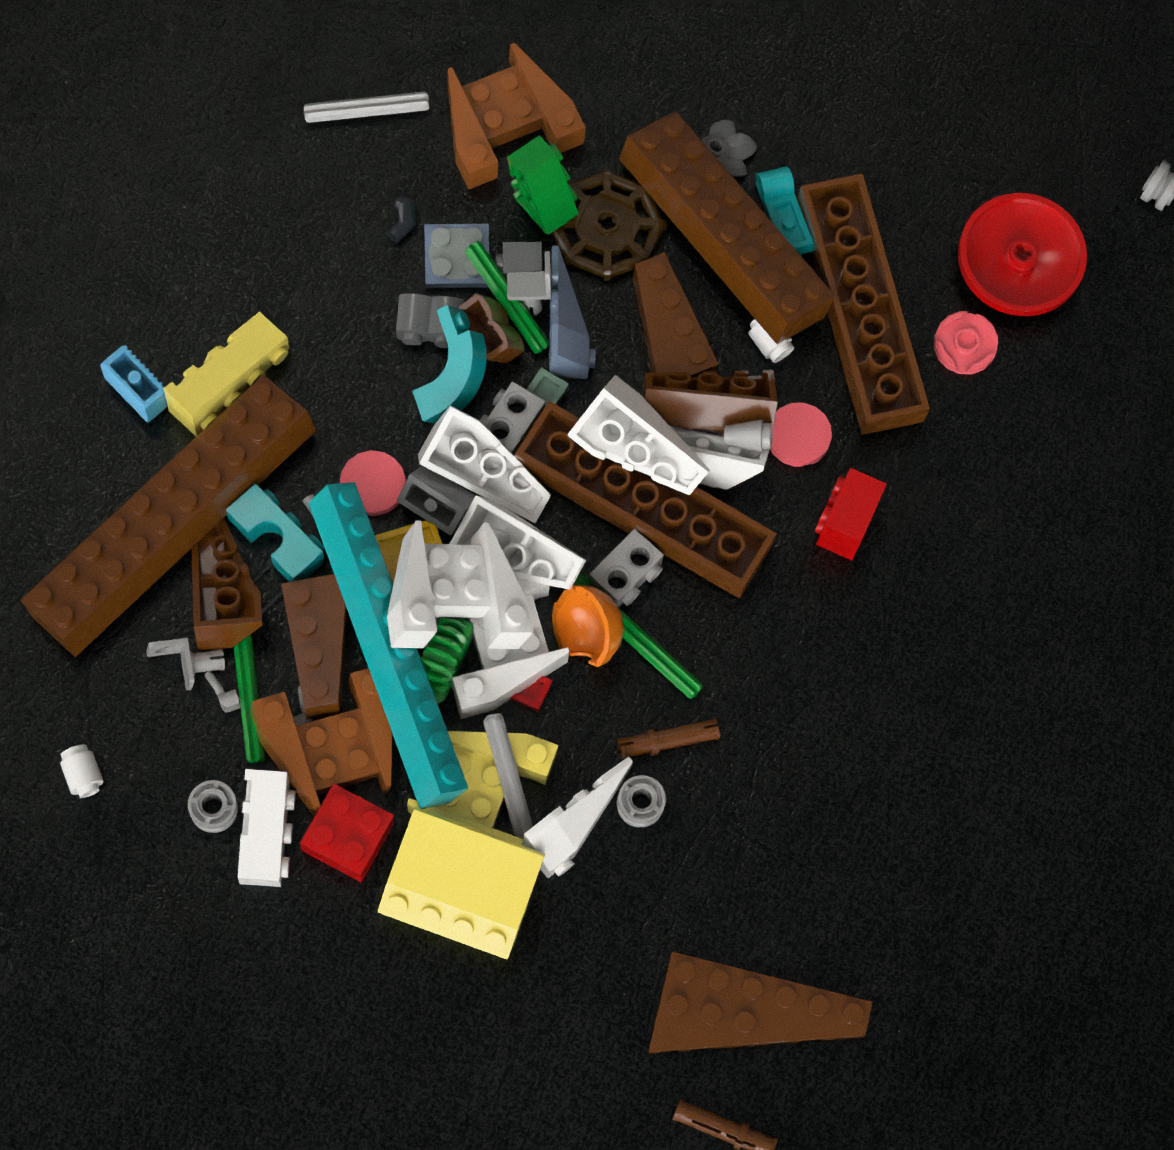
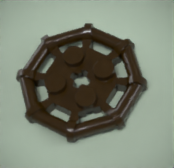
M603 168L602 172L572 183L567 181L577 196L575 202L579 204L577 209L579 214L552 232L566 266L573 265L602 277L604 281H610L612 277L634 270L635 264L652 257L662 232L667 229V221L662 219L654 199L640 183L610 171V168ZM602 185V191H599L598 195L591 197V195L585 196L583 193ZM611 186L629 192L631 195L627 197L610 190ZM640 201L648 216L646 218H640L639 214L637 215L635 211V204ZM607 217H610L615 227L603 229L598 221H605ZM574 228L578 243L573 247L565 229ZM640 229L649 231L642 247L634 242ZM587 249L604 256L603 264L581 254ZM626 250H629L633 255L611 264L612 256H619Z

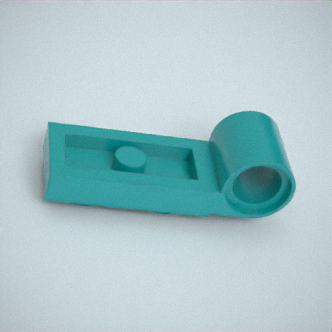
M786 166L756 173V186L766 216L799 254L814 251L813 239L794 194V181L789 167Z

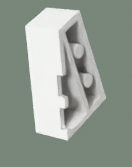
M245 769L247 788L242 810L244 819L240 838L238 880L240 884L281 887L282 877L288 878L290 857H284L285 844H291L293 824L287 823L288 810H294L296 790H290L287 772Z

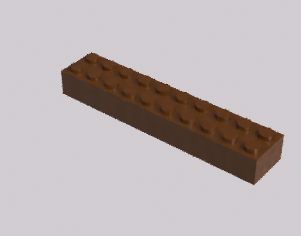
M262 375L21 599L30 615L76 657L227 515L226 509L252 486L255 484L258 486L316 432L308 411L267 377Z

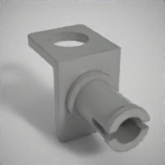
M545 251V271L510 272L507 274L508 300H521L529 313L530 307H533V316L541 312V300L551 299L550 251Z
M188 638L150 642L147 647L146 653L148 657L180 653L186 690H192L195 673L225 669V660L221 657L224 655L222 649L193 653L189 649Z

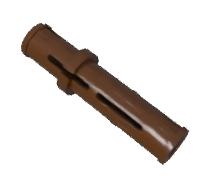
M713 718L707 721L654 731L652 728L647 729L645 734L617 738L618 751L621 752L620 758L623 760L627 757L648 753L651 756H655L662 750L710 740H719V726H715L717 725V720Z
M680 1099L672 1119L729 1142L737 1150H740V1148L746 1150H774L778 1141L777 1138L749 1128L750 1124L743 1122L741 1125L685 1102L683 1099Z

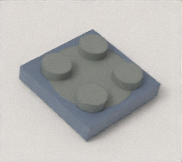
M424 224L426 288L488 287L465 254V250L472 243L479 241L489 254V224Z

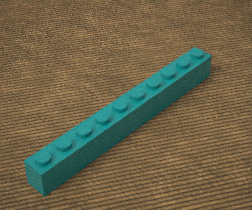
M348 482L326 485L309 502V506L419 808L426 809L449 804L469 788L417 648H391L387 613L393 583L356 483Z

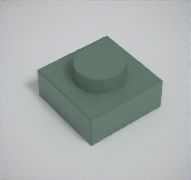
M541 367L527 388V391L544 400L545 406L549 401L558 405L568 390L569 383Z

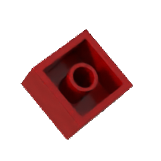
M852 468L849 469L846 478L839 476L815 529V532L820 534L816 545L849 560H853L887 484Z
M333 783L300 842L301 850L362 883L394 825V815Z

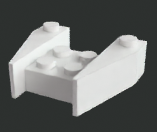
M415 521L402 540L387 613L391 648H424L437 632L435 617L482 618L487 649H519L530 637L533 629L528 600L489 523H483L470 540L471 545L424 544L421 521Z
M517 579L528 600L533 633L519 649H487L483 619L467 618L468 621L473 623L474 632L472 637L482 670L452 677V689L461 719L495 710L509 701L510 697L514 694L520 693L534 684L540 677H546L568 662V647L552 652L548 651L534 603L535 599L549 595V585ZM435 617L436 625L441 617Z

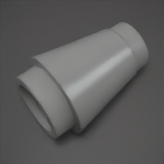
M764 419L725 425V445L758 452L772 448L773 426L772 423H765Z

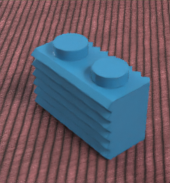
M121 346L101 363L100 366L104 378L146 422H150L168 407L163 383L159 382L153 373H150L149 368H146L145 364H141L140 359H137L136 355H133L127 346Z

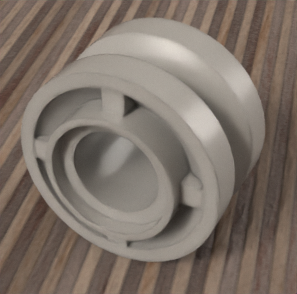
M1165 160L1160 166L1155 167L1142 188L1144 192L1140 197L1145 202L1154 199L1155 208L1160 211L1164 209L1165 205L1169 206L1174 199V172H1170L1171 164Z
M639 775L628 779L622 785L617 798V810L620 817L627 824L634 827H647L654 824L662 815L665 807V791L657 780L649 776ZM638 794L645 795L650 801V806L644 809L638 808L633 804L632 798Z
M216 780L202 782L192 790L188 799V810L194 824L205 832L218 833L224 831L234 823L237 817L238 805L232 789L223 782ZM215 799L222 802V808L219 812L209 814L204 811V806L208 801Z

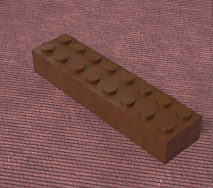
M676 111L627 137L619 157L620 161L777 345L825 317L835 295Z
M863 173L802 185L797 201L814 242V251L811 252L816 274L835 295L827 313L861 435L924 422L930 407Z
M549 401L516 451V459L539 482L628 534L636 529L662 554L740 599L772 547L777 533L698 487L688 495L658 483L651 476L635 469L629 471L622 468V464L608 458L602 460L591 455L568 436V433L579 421V418Z

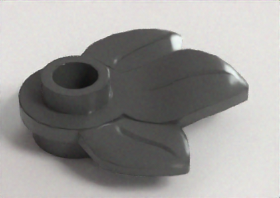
M732 120L716 122L711 126L709 135L701 141L732 177L745 176L747 170L743 160L754 154L757 149L756 142L746 134L736 133L735 123Z

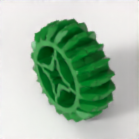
M441 617L436 625L437 632L427 643L421 657L437 703H441L448 696L450 689H452V677L458 675L469 649L474 627L472 622L465 620L466 618Z

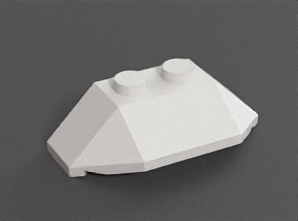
M670 426L710 469L699 484L727 490L764 470L769 449L758 452L725 445L724 434L713 430H685L681 427Z

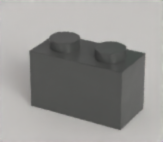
M420 466L409 475L396 501L452 536L456 533L476 495L446 477L424 466Z

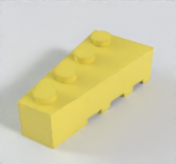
M258 312L229 336L227 340L228 345L225 348L223 346H216L208 352L204 364L200 368H196L194 365L188 368L183 373L185 378L180 384L176 386L171 382L163 388L169 412L196 437L237 400L247 388L252 386L262 375L265 376V371L273 364L275 366L280 364L288 355V337L261 312Z

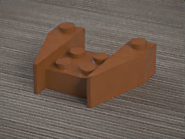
M515 43L510 44L509 63L511 67L464 86H461L453 68H448V95L455 161L468 189L498 178V160L492 148L537 130L543 129L549 144L553 143L560 153L584 144L586 127L573 101Z
M369 668L350 673L347 685L355 710L295 726L285 692L252 701L250 712L260 743L279 770L287 772L290 785L296 790V793L312 815H316L321 806L317 795L329 792L333 783L343 788L377 778L382 795L388 794L391 787L392 731Z

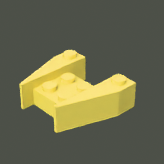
M447 731L469 789L449 804L423 810L523 846L524 839L493 829L504 801V795L487 733ZM508 733L519 776L546 785L557 755L558 745L525 733ZM409 798L407 802L408 812L412 814L415 807L419 808L416 800Z

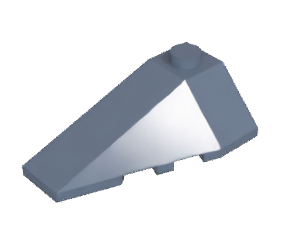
M552 246L549 372L558 378L588 379L589 368H595V349H589L590 337L559 246Z

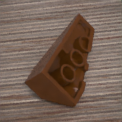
M223 518L191 548L193 619L198 651L232 648L262 626L261 594L257 586H255L250 576V571L246 563H244L238 551V546Z

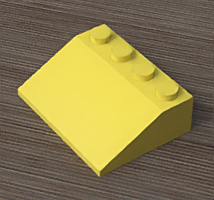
M415 807L388 878L378 913L508 959L517 938L545 853Z

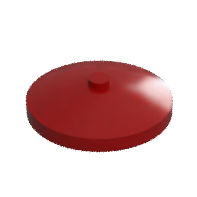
M1012 193L987 201L971 215L960 237L958 261L966 284L982 302L1006 314L1034 316L1056 309L1072 296L1085 272L1087 249L1079 226L1061 206L1038 195Z

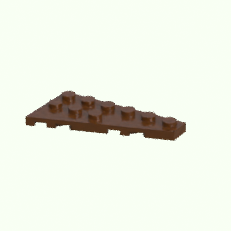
M672 952L648 1054L864 1037L866 1035L872 1002Z

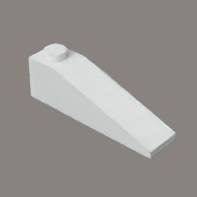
M616 375L604 387L568 433L571 439L591 455L602 460L605 458L622 464V468L629 471L635 469L651 476L658 483L688 495L692 493L710 471L704 462L652 406Z
M477 495L450 544L471 545L470 540L483 523H489L517 579L569 590L586 562L584 558L515 513L488 498Z
M629 757L598 778L593 783L594 789L591 792H588L586 789L577 793L566 805L567 810L563 811L559 806L524 834L523 846L545 853L540 869L547 878L554 873L559 877L574 865L572 859L629 773L633 763Z

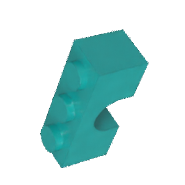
M255 484L226 509L229 521L250 543L265 533L280 535L283 538V542L271 554L273 566L289 582L309 578L325 563L324 546L313 534L307 536L300 529L302 524L291 512L285 514L278 507L280 502L270 490L266 489L263 492Z

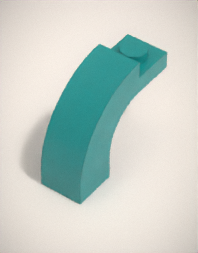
M449 305L436 310L448 343L446 366L437 379L413 391L422 420L434 424L450 405L462 411L471 402L482 383L486 369V344L483 334L468 330L470 328V321L466 313L460 308Z

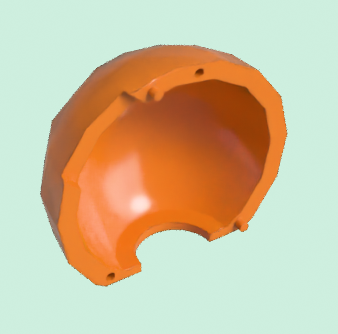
M572 585L570 590H564L559 600L554 602L552 623L559 649L568 647L569 656H588L592 658L589 660V664L596 667L608 663L620 647L624 633L621 612L611 596L593 586Z

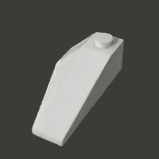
M451 405L435 423L418 453L420 465L490 499L533 523H536L551 496L549 491L480 420Z

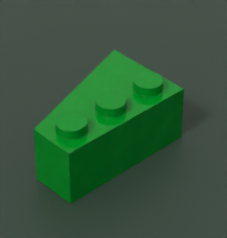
M539 135L507 157L510 174L512 177H516L511 182L514 189L518 188V191L513 194L514 199L547 235L579 214L574 202L577 200V196L567 183L570 180V176L560 164L563 157L553 143L548 145Z

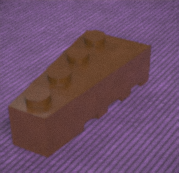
M662 253L635 264L633 283L644 330L645 345H647L650 371L687 372L691 377H698L703 371L717 372L719 364L666 254Z
M762 370V376H749L748 371H734V376L721 377L716 371H703L698 377H691L687 372L645 373L642 397L669 426L681 427L685 430H713L724 434L725 425L764 419L765 423H772V426H774L778 403L774 370Z
M334 574L282 583L306 720L313 719L314 721L340 714L347 607Z

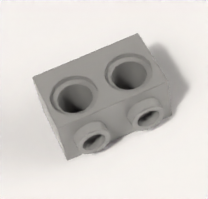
M511 382L507 390L502 388L496 395L492 403L495 408L489 416L484 414L480 421L491 433L497 429L507 432L508 436L506 438L498 440L515 456L516 451L544 410L545 401L516 383ZM512 404H521L525 410L521 413H514L508 407Z
M634 529L589 574L588 580L597 589L611 596L618 608L623 603L628 606L640 594L641 591L638 588L646 580L651 583L661 573L663 568L660 565L664 555ZM634 555H642L647 559L648 563L638 566L630 558ZM614 577L621 578L625 582V586L621 589H615L609 585L608 580Z

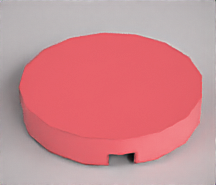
M959 311L948 315L940 323L934 336V351L938 360L947 369L958 374H974L983 371L992 363L997 352L998 335L994 326L984 316L977 313L974 315L968 313V311Z
M790 403L779 408L775 414L772 448L770 449L773 455L782 463L794 467H803V465L818 462L827 453L832 439L831 425L826 415L817 407L806 403Z
M370 450L358 453L348 460L341 472L340 483L355 482L367 515L378 516L386 514L398 506L399 502L396 500L406 483L403 468L395 458L385 452Z

